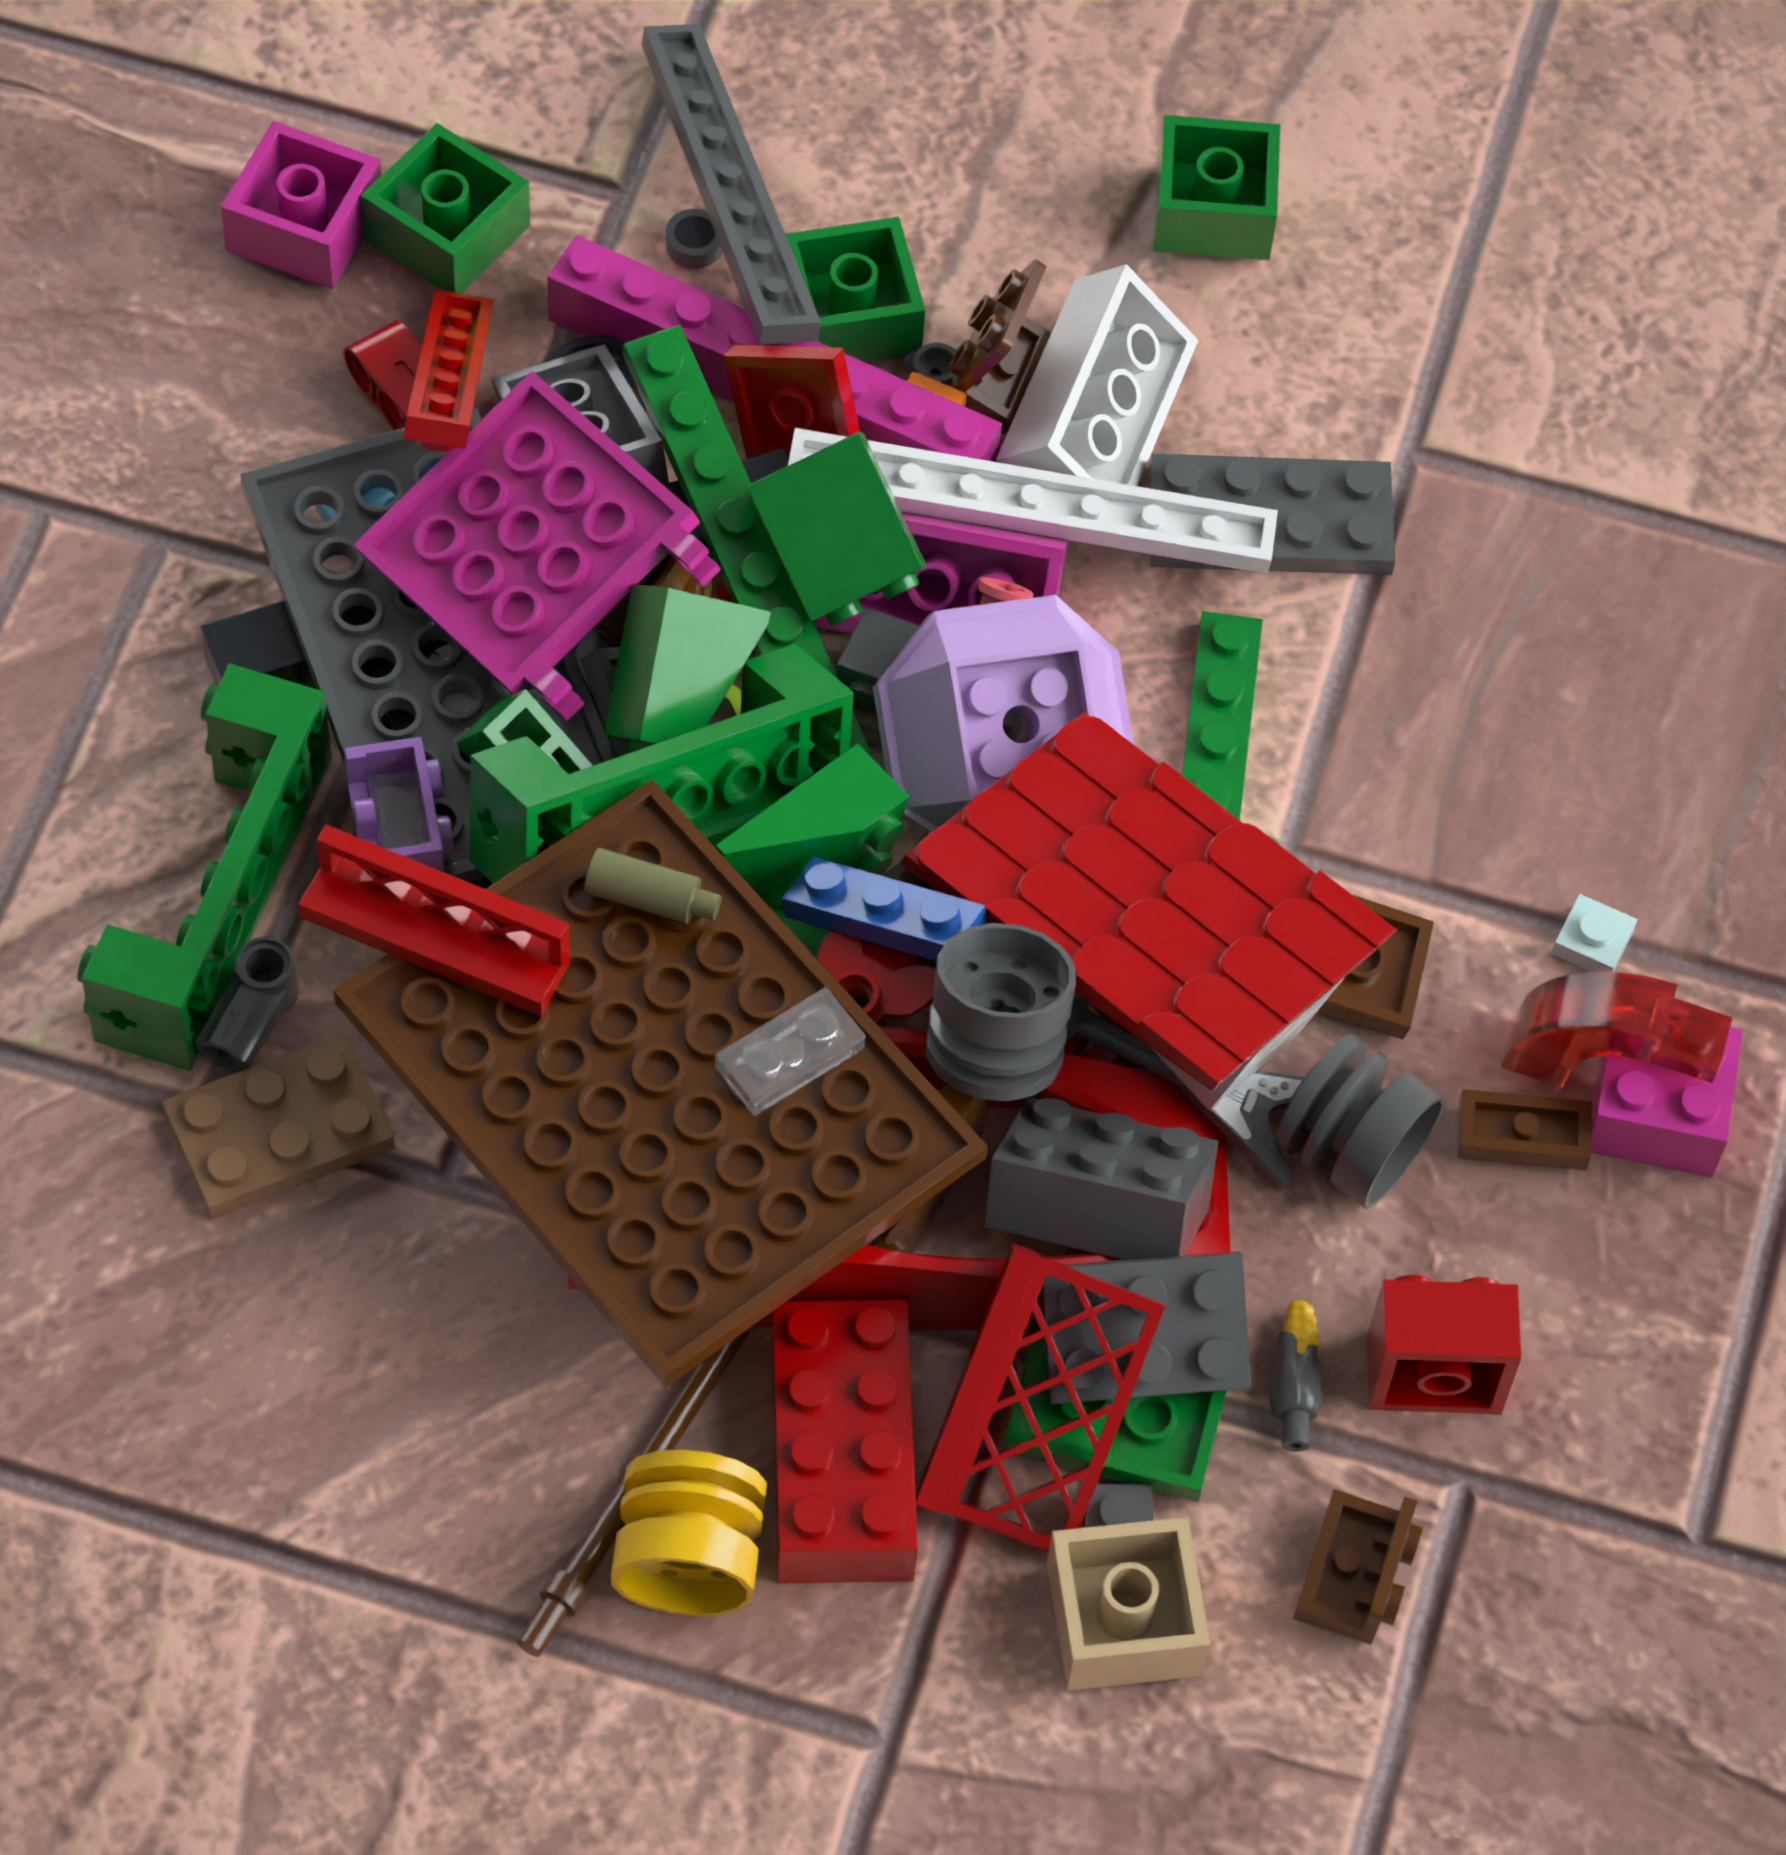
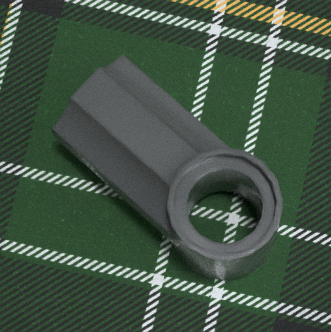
M258 937L248 941L241 947L235 959L236 972L196 1040L198 1051L209 1057L214 1064L232 1072L247 1069L252 1065L279 1015L288 1011L297 1001L299 984L293 956L288 946L277 938ZM265 971L281 973L277 979L271 982L261 983L254 981L257 975Z

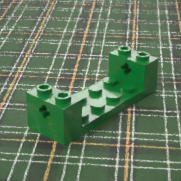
M795 643L746 660L742 670L740 715L572 774L564 771L527 736L472 754L470 779V862L494 884L651 779L714 846L850 749L854 692Z
M230 663L220 684H211L202 702L200 716L201 720L207 722L208 729L205 751L206 754L211 755L216 782L249 791L251 794L244 810L236 808L229 819L225 832V845L227 847L220 862L211 861L205 871L200 895L203 898L195 915L187 914L184 917L178 931L176 945L107 924L97 946L89 945L85 949L77 973L78 982L83 983L85 993L84 1013L89 1015L94 1042L187 1071L192 1070L200 1052L197 1049L196 1040L236 972L235 959L237 953L245 943L250 941L332 760L325 692Z

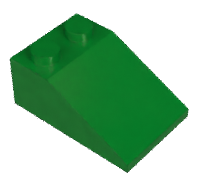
M857 743L716 844L715 848L769 907L783 905V896L813 857L877 875L884 874L893 861V857L890 854L894 842L904 829L901 821L910 796Z

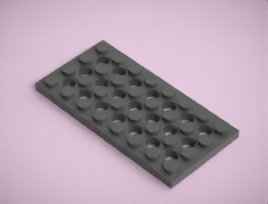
M477 408L473 410L470 430L482 420ZM405 428L241 473V486L316 689L325 692L327 718L344 764V748L422 737L426 761L437 759L441 773L443 797L433 799L436 815H448L449 819L455 824V828L452 831L454 854L443 855V872L469 883L487 878L470 862L471 764H468L461 758L462 750L455 742L498 701L512 694L503 690L497 680L420 609L406 606L401 601V597L404 594L373 567L354 546L449 451L435 452L420 447L416 441L403 439ZM374 488L388 489L396 496L391 503L385 506H372L362 499V496L367 491ZM319 504L327 505L336 512V515L325 523H313L303 517L306 509ZM335 555L347 556L356 563L352 570L344 574L329 573L321 566L327 558ZM363 606L373 611L375 617L365 625L353 626L344 622L341 615L348 608ZM434 640L445 641L455 649L454 653L444 660L428 659L420 650L425 644ZM572 648L553 669L573 687L571 690L585 704L566 721L536 690L532 689L529 693L594 766L616 757L608 736L604 735V726ZM372 658L387 659L395 666L389 675L381 678L369 677L360 670L362 664ZM462 692L471 696L475 704L465 712L454 713L446 710L440 702L450 693ZM392 710H404L415 719L411 726L398 731L390 730L380 722L381 717ZM410 783L411 789H417L416 784ZM409 784L378 788L385 826L374 798L382 846L385 849L419 845L420 838L427 841L426 835L420 827L419 838L417 822L421 809L420 804L415 808L416 822Z

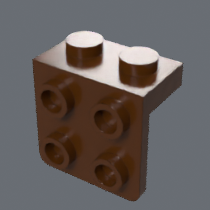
M1037 259L1033 260L1021 272L1016 269L1011 270L1001 283L996 296L993 298L989 295L982 297L968 320V326L974 329L971 337L959 346L948 366V371L954 374L949 386L967 394L965 407L1002 423L1001 432L1003 434L1010 429L1051 335L1050 331L1026 317L1046 270V265Z

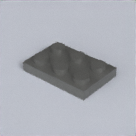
M1233 1251L1066 1264V1266L1166 1305L1131 1397L1251 1388L1242 1253ZM1046 1275L1040 1290L1041 1311L1047 1325L1084 1310L1073 1284ZM1084 1289L1091 1306L1109 1299ZM1121 1303L1096 1314L1095 1316L1110 1350L1137 1339L1147 1313ZM1089 1318L1051 1334L1066 1369L1104 1353ZM1043 1338L1046 1378L1060 1372L1047 1342ZM1132 1351L1115 1358L1122 1376ZM1108 1362L1071 1378L1081 1402L1114 1399L1118 1389V1384ZM1064 1381L1047 1388V1401L1049 1403L1073 1402Z

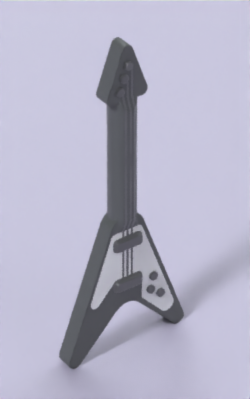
M1073 998L1071 1016L1067 1021V1039H1071L1076 1033L1178 1085L1182 1093L1278 1188H1287L1293 1181L1294 1176L1281 1148L1274 1143L1275 1135L1269 1124L1268 1116L1271 1112L1288 1108L1295 1090L1304 1077L1257 1070L1209 1111L1149 1045L1131 1032L1087 1011L1089 1003L1086 999Z

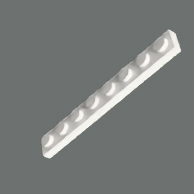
M795 428L788 466L846 438V436ZM867 440L901 512L1268 574L1278 510Z

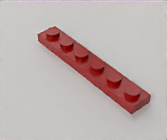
M435 289L406 415L403 439L416 441L420 447L435 452L451 451L454 447L466 449L494 299Z

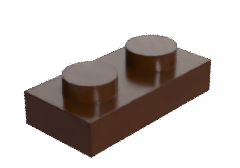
M1462 1089L1459 1099L1457 1158L1587 1170L1591 1159L1592 1101Z

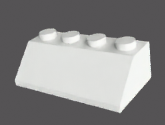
M1127 264L1074 280L996 458L998 463L1138 486L1198 339Z

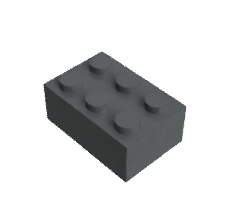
M1028 1097L992 1158L984 1227L1123 1260L1186 1255L1209 1210L1218 1141L1200 1137L1195 1132L1186 1128L1172 1127L1165 1129L1135 1122L1131 1117L1121 1113L1100 1114L1071 1107L1067 1102L1060 1099H1035Z

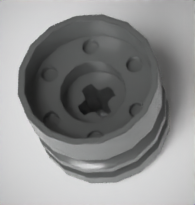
M990 923L969 927L949 938L937 957L933 985V1004L930 1007L929 1025L926 1035V1058L935 1074L953 1089L985 1100L1012 1101L1031 1097L1050 1086L1062 1068L1064 1046L1067 1040V1021L1071 1016L1076 986L1075 965L1066 950L1043 933L1021 925Z
M1351 1033L1337 1042L1309 1070L1300 1082L1277 1128L1274 1143L1290 1156L1303 1149L1300 1161L1311 1171L1320 1167L1337 1152L1339 1155L1332 1170L1331 1184L1364 1208L1369 1209L1390 1192L1418 1156L1433 1132L1442 1114L1446 1100L1442 1094L1410 1072L1400 1075L1384 1090L1381 1089L1390 1063L1388 1057L1381 1052H1377L1366 1059L1369 1048L1367 1043Z

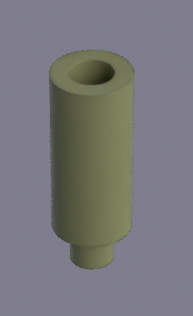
M600 847L595 851L591 860L584 889L585 894L685 924L689 923L692 915L714 921L722 898L719 894L700 889V877Z

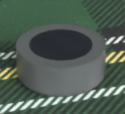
M683 210L675 214L668 221L665 232V246L668 255L674 262L688 268H702L713 264L720 258L723 251L706 210Z

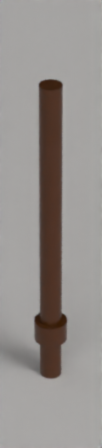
M748 1330L741 1333L694 1368L638 1456L655 1451L675 1449L748 1336ZM625 1476L563 1570H555L540 1592V1598L543 1602L517 1640L518 1646L526 1653L540 1657L566 1616H575L588 1596L589 1589L586 1584L616 1540L617 1532L625 1526L620 1515L621 1500L625 1495Z

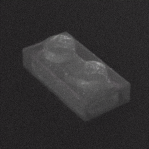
M825 987L715 1055V1067L750 1112L756 1116L864 1049L865 1034L828 988Z

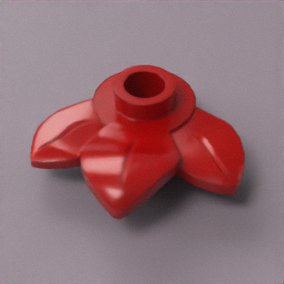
M830 931L819 949L818 961L853 999L860 996L869 998L868 1004L862 1009L877 1025L885 1017H911L924 1010L933 1001L936 968L918 965L919 956L866 940L861 942L859 938L835 931Z

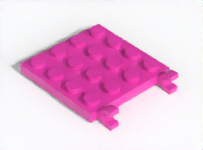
M531 371L469 431L466 449L454 447L354 544L359 553L509 693L513 695L525 689L529 692L533 688L566 721L585 703L571 690L573 687L553 667L631 591L632 584H638L668 554L702 587L721 570L718 564L708 556L710 553L708 549L690 534L700 523L694 512L534 371Z

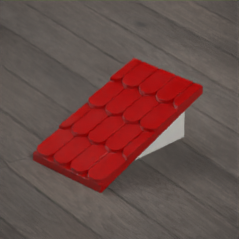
M1084 712L1076 719L1064 725L1056 735L1031 755L1020 760L1012 770L987 790L975 796L967 806L942 826L930 832L923 841L905 854L900 863L940 893L985 905L988 924L1021 925L1047 935L1062 946L1075 965V992L1149 1045L1209 1111L1292 1041L1342 980L1388 941L1397 930L1321 870L1315 873L1256 826L1242 823L1164 761L1158 764L1103 720L1095 716H1088Z

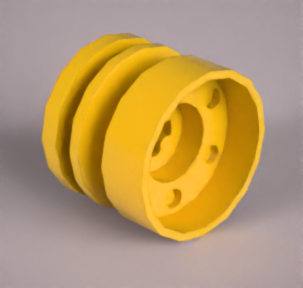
M684 1449L664 1450L636 1457L626 1466L625 1495L621 1500L620 1515L621 1520L626 1525L616 1535L611 1586L622 1597L642 1607L669 1614L716 1616L745 1608L753 1601L758 1547L752 1541L760 1536L762 1531L763 1513L761 1511L765 1507L767 1488L765 1479L757 1470L736 1459L710 1452Z

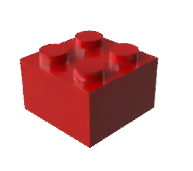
M1417 1274L1403 1275L1394 1280L1384 1279L1367 1335L1369 1410L1502 1415L1522 1358L1518 1284H1499L1496 1280L1488 1277H1473L1462 1282L1432 1281L1426 1276Z

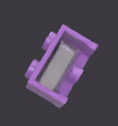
M422 737L344 748L346 780L357 837L443 872V855L454 854L453 837L448 815L436 816L433 799L443 797L441 773L437 759L426 761Z

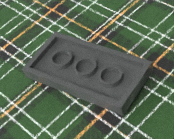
M1151 453L1149 464L1150 489L1278 510L1269 571L1393 574L1395 542L1391 462ZM1150 554L1151 567L1241 570Z

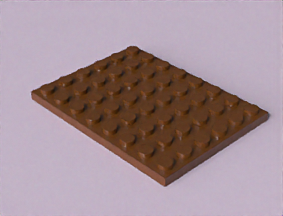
M653 779L486 889L569 923L570 965L542 1016L533 1014L390 954L385 955L333 990L336 1006L665 1388L986 1159L988 1146ZM600 847L700 877V889L722 896L715 920L692 915L689 923L685 924L585 894V881L595 851Z

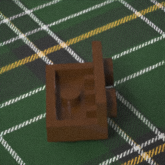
M1334 1489L1293 1619L1370 1645L1381 1622L1393 1626L1405 1590V1586L1393 1583L1399 1562L1411 1566L1423 1530V1526L1411 1523L1417 1501L1404 1497L1399 1510Z

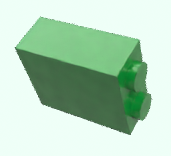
M857 432L746 486L811 622L826 617L830 627L863 612L864 610L859 600L879 590H882L885 599L888 600L919 585L915 573L927 568V565L864 433Z

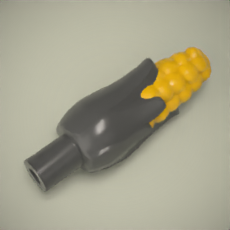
M1303 1300L1292 1301L1285 1312L1286 1317L1283 1320V1329L1278 1335L1277 1358L1270 1390L1272 1413L1276 1419L1283 1421L1282 1448L1292 1452L1308 1449L1309 1422L1317 1417L1323 1400L1322 1365L1319 1364L1320 1352L1318 1349L1319 1341L1317 1337L1319 1331L1316 1326L1317 1319L1314 1315L1315 1310L1313 1306Z

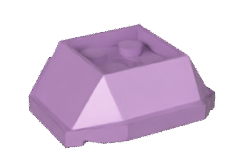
M1056 595L945 609L930 613L873 687L886 773L910 796L903 819L913 826L919 827L927 834L942 826L967 806L975 796L987 790L1012 770L1020 760L1031 755L1056 735L1064 725L1076 719L1083 712L1088 716H1095L1103 720L1134 744L1119 651ZM1007 711L1015 712L1025 720L1027 736L1023 743L1014 742L1005 734L1003 718Z

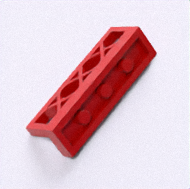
M329 825L324 826L317 838L319 869L298 903L300 918L533 1014L542 1016L570 965L569 923Z

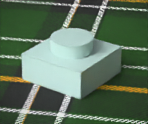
M1579 894L1554 944L1551 955L1610 980L1634 932L1638 919Z

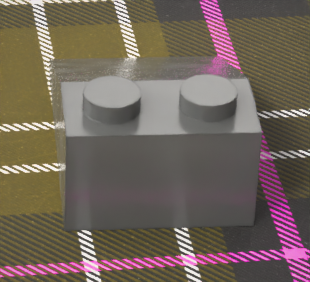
M605 344L491 379L493 390L498 402H500L531 371H534L662 485L669 483L662 439Z

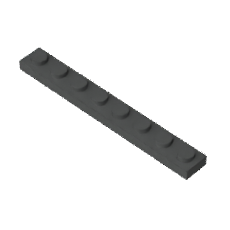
M700 24L644 26L642 48L759 345L818 341L821 321Z

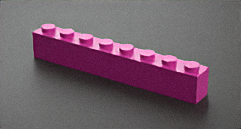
M578 235L573 238L547 276L548 320L583 336L604 335L618 338L625 342L681 325L710 392L734 403L724 355L734 344L759 345L745 309ZM818 341L761 344L768 346L829 347ZM844 353L860 432L864 433L867 440L997 462L996 458L999 454L1002 423Z

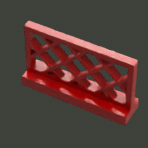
M1012 1243L915 1492L916 1505L940 1514L941 1511L1049 1552L1051 1536L1032 1529L1022 1504L1059 1489L1069 1511L1063 1530L1080 1528L1166 1305L1040 1256L1035 1251ZM1046 1275L1073 1284L1084 1310L1047 1325L1037 1303V1298ZM1084 1289L1109 1299L1091 1306ZM1121 1303L1146 1312L1147 1314L1137 1339L1110 1350L1095 1315ZM1033 1311L1040 1329L1023 1336ZM1089 1318L1104 1353L1066 1369L1051 1334ZM1045 1338L1060 1373L1022 1388L1012 1366L1016 1352L1023 1346ZM1132 1351L1122 1376L1115 1358ZM1108 1362L1118 1384L1112 1402L1086 1413L1071 1378ZM1008 1375L1015 1392L998 1399ZM1064 1381L1079 1416L1042 1432L1027 1397ZM1020 1401L1035 1436L998 1452L987 1428L993 1412ZM1107 1415L1097 1439L1090 1422ZM1084 1426L1094 1449L1089 1463L1084 1467L1061 1476L1046 1441ZM984 1438L991 1455L974 1462ZM1039 1445L1054 1480L1017 1496L1002 1461ZM995 1464L1010 1499L986 1510L960 1501L959 1499L968 1476ZM1082 1479L1075 1499L1072 1501L1066 1485ZM1015 1508L1021 1524L998 1515Z

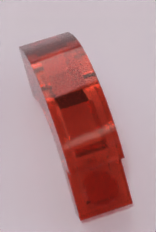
M1611 971L1568 974L1540 984L1525 997L1516 1013L1501 1067L1562 1088L1571 1070L1578 1063L1599 1056H1622L1643 1060L1712 1084L1720 1070L1733 1017L1674 998L1678 984L1665 980Z

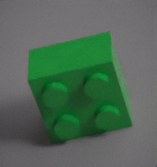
M1164 115L1157 163L1153 251L1270 261L1278 209L1281 124Z
M436 123L361 195L364 240L444 291L462 293L530 227L529 181L439 123Z
M899 216L785 234L821 321L818 342L832 348H843L845 354L863 362L903 357L923 346L926 310Z

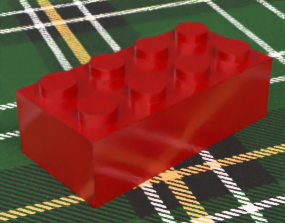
M908 1300L786 1301L772 1312L771 1332L778 1584L913 1582L918 1544Z

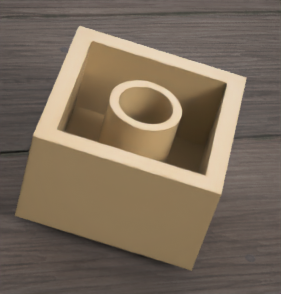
M1188 1517L1052 1531L1046 1564L1067 1691L1203 1676L1211 1644Z

